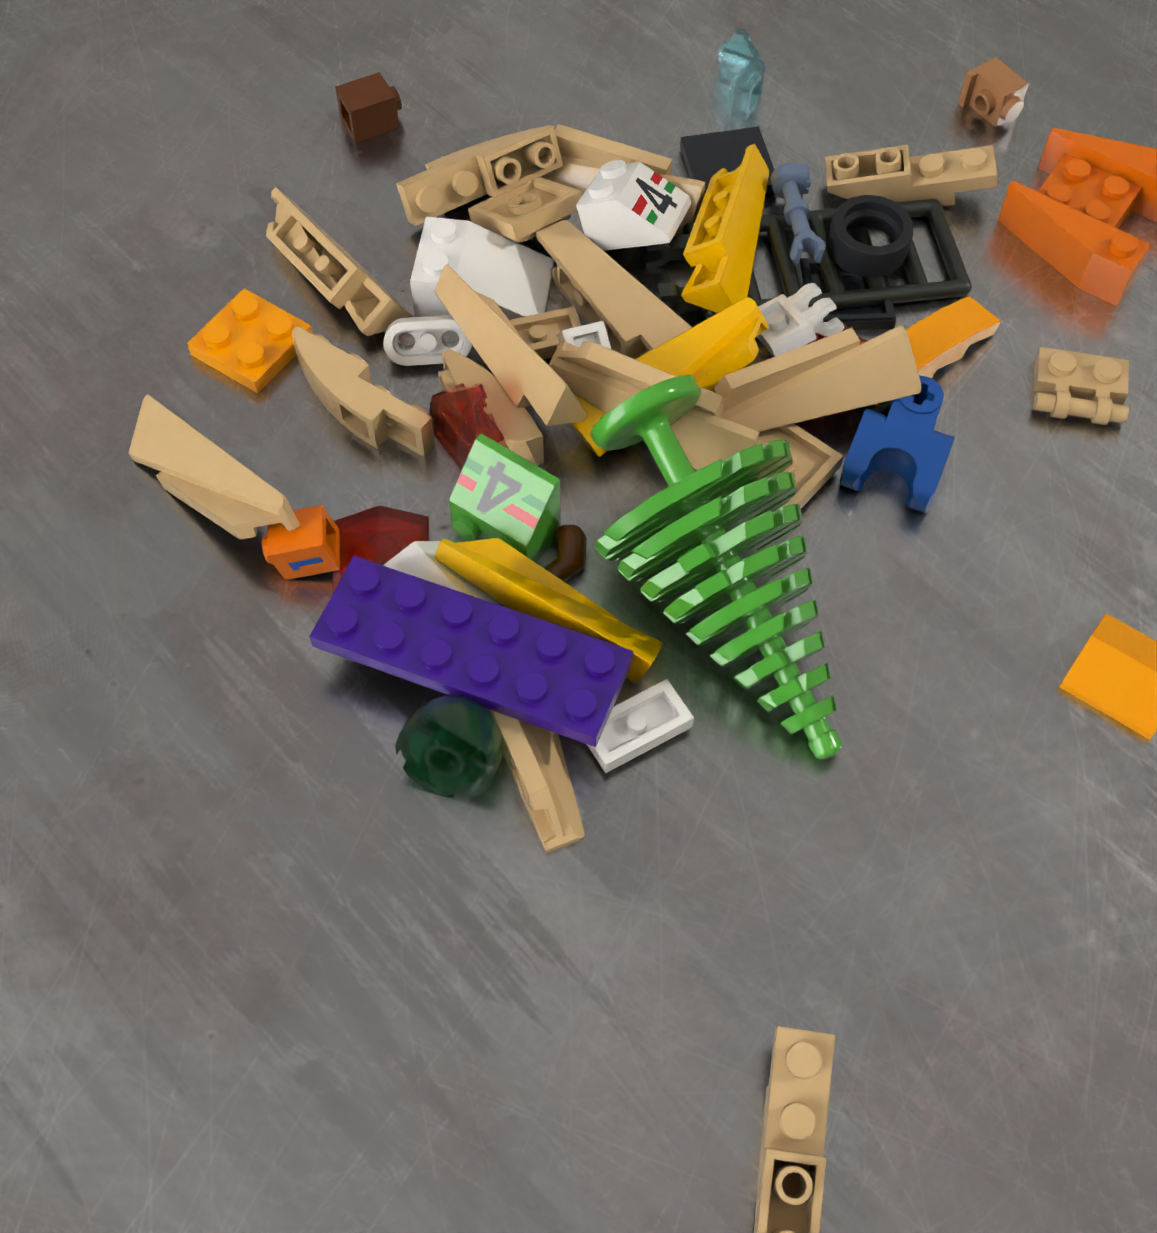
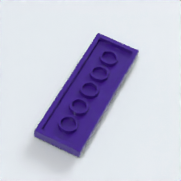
M353 556L309 636L311 644L315 648L594 747L598 744L631 667L634 652L357 556Z

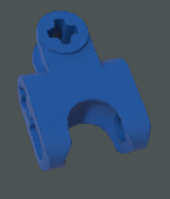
M919 375L921 392L916 395L895 399L888 415L869 409L864 411L844 461L839 483L841 486L859 491L862 489L866 479L873 473L878 471L895 472L902 476L909 487V497L906 506L910 509L927 513L955 437L934 430L943 403L944 392L935 380Z

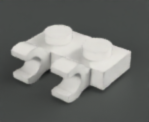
M815 283L804 285L797 293L788 298L781 294L758 306L769 327L758 335L757 338L773 357L816 340L815 333L828 337L844 329L843 323L837 317L828 322H823V318L837 308L830 298H822L815 302L812 307H808L810 300L822 293Z

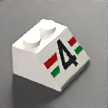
M614 160L601 166L576 204L584 235L605 251L670 243L691 205V200L688 194L643 163L625 164L623 160Z

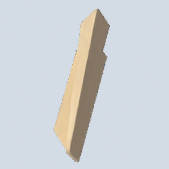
M557 124L554 126L563 166L540 176L541 178L581 190L583 195L602 165L614 160H623L625 164L641 162L690 196L691 205L675 235H683L684 225L696 220L704 198L705 182L672 176L671 158Z
M275 187L272 190L271 198L277 203L275 222L267 223L266 237L330 303L338 309H341L344 305L363 334L371 336L385 332L393 321L400 318L414 317L294 201Z
M561 220L536 232L538 242L542 244L557 263V266L550 270L555 285L570 304L575 306L576 311L587 324L604 321L612 350L636 359L692 328L568 220Z
M446 264L434 292L516 407L533 406L546 426L583 422L587 414L566 382L523 340L495 300L474 291Z
M901 325L861 345L853 328L844 330L727 374L714 386L716 394L723 396L721 418L760 432L916 395L921 392V381L907 331Z
M561 340L549 363V366L566 382L573 393L605 413H608L618 404L638 392L661 381L676 377L589 341H583L581 346L577 347ZM700 387L701 395L696 405L670 426L689 462L696 470H700L720 459L723 462L741 450L758 445L759 441L758 431L721 418L723 396Z
M149 394L144 397L128 453L135 462L161 471L156 476L166 491L240 540L256 537L257 527L281 523L288 531L295 530L300 526L287 498Z
M483 707L546 853L583 839L585 832L559 735Z

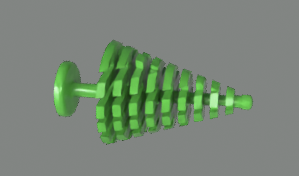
M692 375L677 376L638 392L606 413L593 426L590 435L595 444L606 451L622 449L644 440L669 487L651 496L619 518L603 532L604 536L596 540L594 548L606 560H621L617 569L628 581L635 582L648 579L640 588L642 590L640 592L651 602L660 603L673 599L681 593L684 594L664 609L665 612L663 614L674 624H682L694 620L705 613L708 614L730 603L695 625L686 635L697 645L701 646L716 641L746 626L747 632L717 649L710 657L723 668L741 661L755 652L761 651L764 659L736 675L734 680L746 690L774 676L780 687L762 696L757 702L767 712L789 702L795 715L782 721L780 724L790 734L803 729L809 740L808 745L817 759L833 757L842 748V741L836 730H832L826 719V716L836 711L834 695L817 703L811 692L812 689L831 679L828 663L803 675L797 666L798 663L825 647L822 631L805 637L789 647L786 646L783 640L818 618L816 599L800 604L786 613L783 612L775 617L771 615L773 611L806 592L809 587L813 586L810 567L795 571L782 579L779 578L768 583L808 554L804 535L787 539L779 545L776 544L788 537L803 522L800 505L790 504L783 506L791 500L797 491L795 474L784 472L792 459L789 443L786 440L770 441L764 446L761 443L741 450L723 462L720 459L700 470L694 471L670 426L696 405L701 395V389L696 379Z

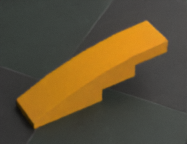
M967 296L913 324L906 331L918 374L932 379L937 369L962 359L969 345L994 335L1001 320L973 298ZM885 402L878 403V404H875V405H876V406H879V405H881V404H883V403H885Z

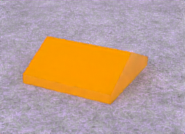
M1106 613L1059 688L1150 740L1157 730V641Z

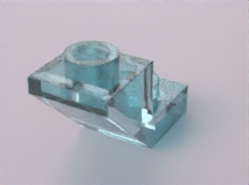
M738 27L729 42L724 41L720 46L717 64L721 65L719 83L731 86L729 90V98L733 99L731 117L746 122L761 99L766 66L746 29Z

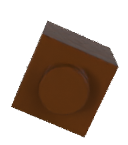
M380 72L335 87L340 119L355 143L399 128L397 111L402 109L400 96L394 86H388Z

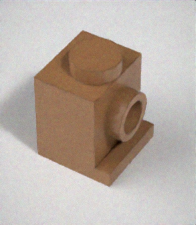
M994 57L966 72L958 104L962 108L968 105L971 106L996 128L1005 122L1013 121L1021 113L1029 83L997 57Z

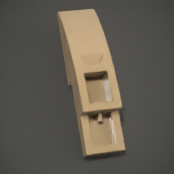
M547 125L509 134L459 150L425 164V171L400 181L396 185L408 223L414 226L424 223L426 217H437L487 194L496 197L563 166L554 126Z
M908 145L825 157L827 192L845 199L862 195L882 196L895 202L936 199L942 206L955 205V193L995 188L998 185L993 145L909 157Z
M298 326L292 330L298 361L307 382L324 407L342 425L376 449L387 437L424 457L434 447L435 439L432 417L420 406L415 404L409 405L392 396L383 386L378 384L372 385L369 364L359 355L354 353L348 354L333 346L322 335H313Z
M451 349L441 351L443 371L438 372V379L445 397L453 396L456 403L453 406L454 413L461 431L469 430L474 441L482 433L536 466L543 464V435L526 408H517L496 377L488 370Z
M781 1026L775 1027L769 1086L766 1087L754 1233H819L826 1168L824 1147L835 1043L834 1034Z

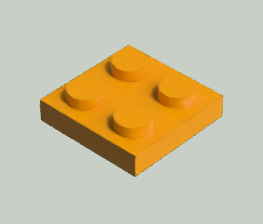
M244 288L187 342L190 355L258 394L297 355L292 330L298 326L313 334L312 326Z

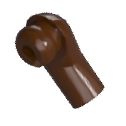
M562 525L556 529L553 540L558 541L557 558L544 567V569L564 582L581 571L586 564L587 537L577 525Z

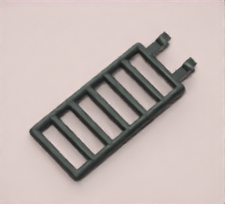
M936 199L896 202L907 211L910 218L928 217L951 280L928 283L912 239L907 256L903 262L909 285L887 287L883 276L876 278L865 277L869 289L845 291L837 264L833 261L828 251V236L825 226H831L832 218L837 208L810 210V218L808 219L810 229L826 245L819 267L827 293H821L812 298L808 307H812L815 302L822 298H830L836 304V309L883 305L884 300L891 299L894 304L968 295L972 290V285L941 203ZM784 213L762 215L759 233L767 232L785 296L788 298L797 293L801 288L794 262L789 255L790 249L784 230H791L792 226L787 224ZM695 221L686 223L683 227V235L673 236L670 243L646 246L647 250H643L645 268H656L671 260L686 259L683 253ZM859 226L849 229L851 237L856 241L873 246L867 227ZM752 268L748 297L753 299L757 306H760L774 298L761 299ZM657 283L659 299L677 315L686 311L703 310L705 318L708 319L717 314L685 302L681 296L685 287H679L674 283Z

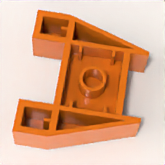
M1053 127L1049 133L1038 165V169L1050 174L1038 191L1012 180L1009 184L998 221L1077 288L1117 307L1135 281L1151 246L1150 243L1119 229L1131 212L1157 223V148Z

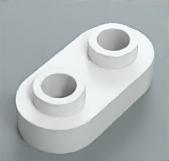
M451 315L397 319L388 326L383 341L387 356L393 362L404 366L443 364L441 351L451 349L467 357L472 348L471 342ZM446 331H454L458 334L459 339L454 343H448L443 339L442 335ZM403 333H409L414 337L415 342L412 345L406 346L399 341L398 337Z

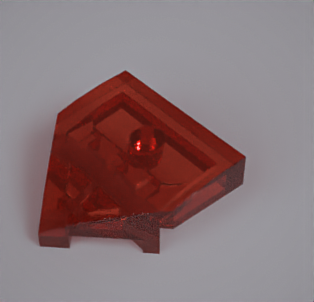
M460 383L450 389L432 395L429 416L432 417L434 435L461 470L475 439L481 433L497 443L504 440L502 432L484 411V408L487 407V403L484 401L487 395L482 384L465 387L464 383Z

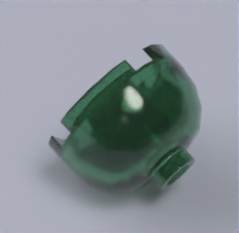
M453 695L433 698L418 707L406 720L395 744L396 755L401 750L402 756L406 760L402 768L407 776L423 789L447 798H453V789L461 792L471 791L468 798L477 797L489 789L504 751L501 731L493 715L479 703L465 697Z

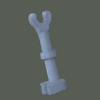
M782 164L772 172L770 183L774 194L785 201L784 217L787 224L792 226L795 236L789 254L793 262L799 263L802 252H808L813 255L815 263H820L826 245L810 229L808 222L810 210L807 203L802 200L803 194H808L809 187L811 186L808 164Z

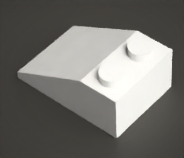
M436 217L425 218L410 279L415 317L451 315L434 292L446 264L474 291L495 300L509 320L546 312L552 280L550 270L554 268V259L470 221Z

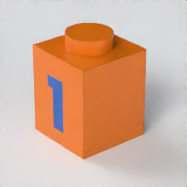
M323 504L293 510L300 523V526L295 530L288 531L281 523L267 525V535L262 538L263 554L269 564H273L285 580L340 570V530Z

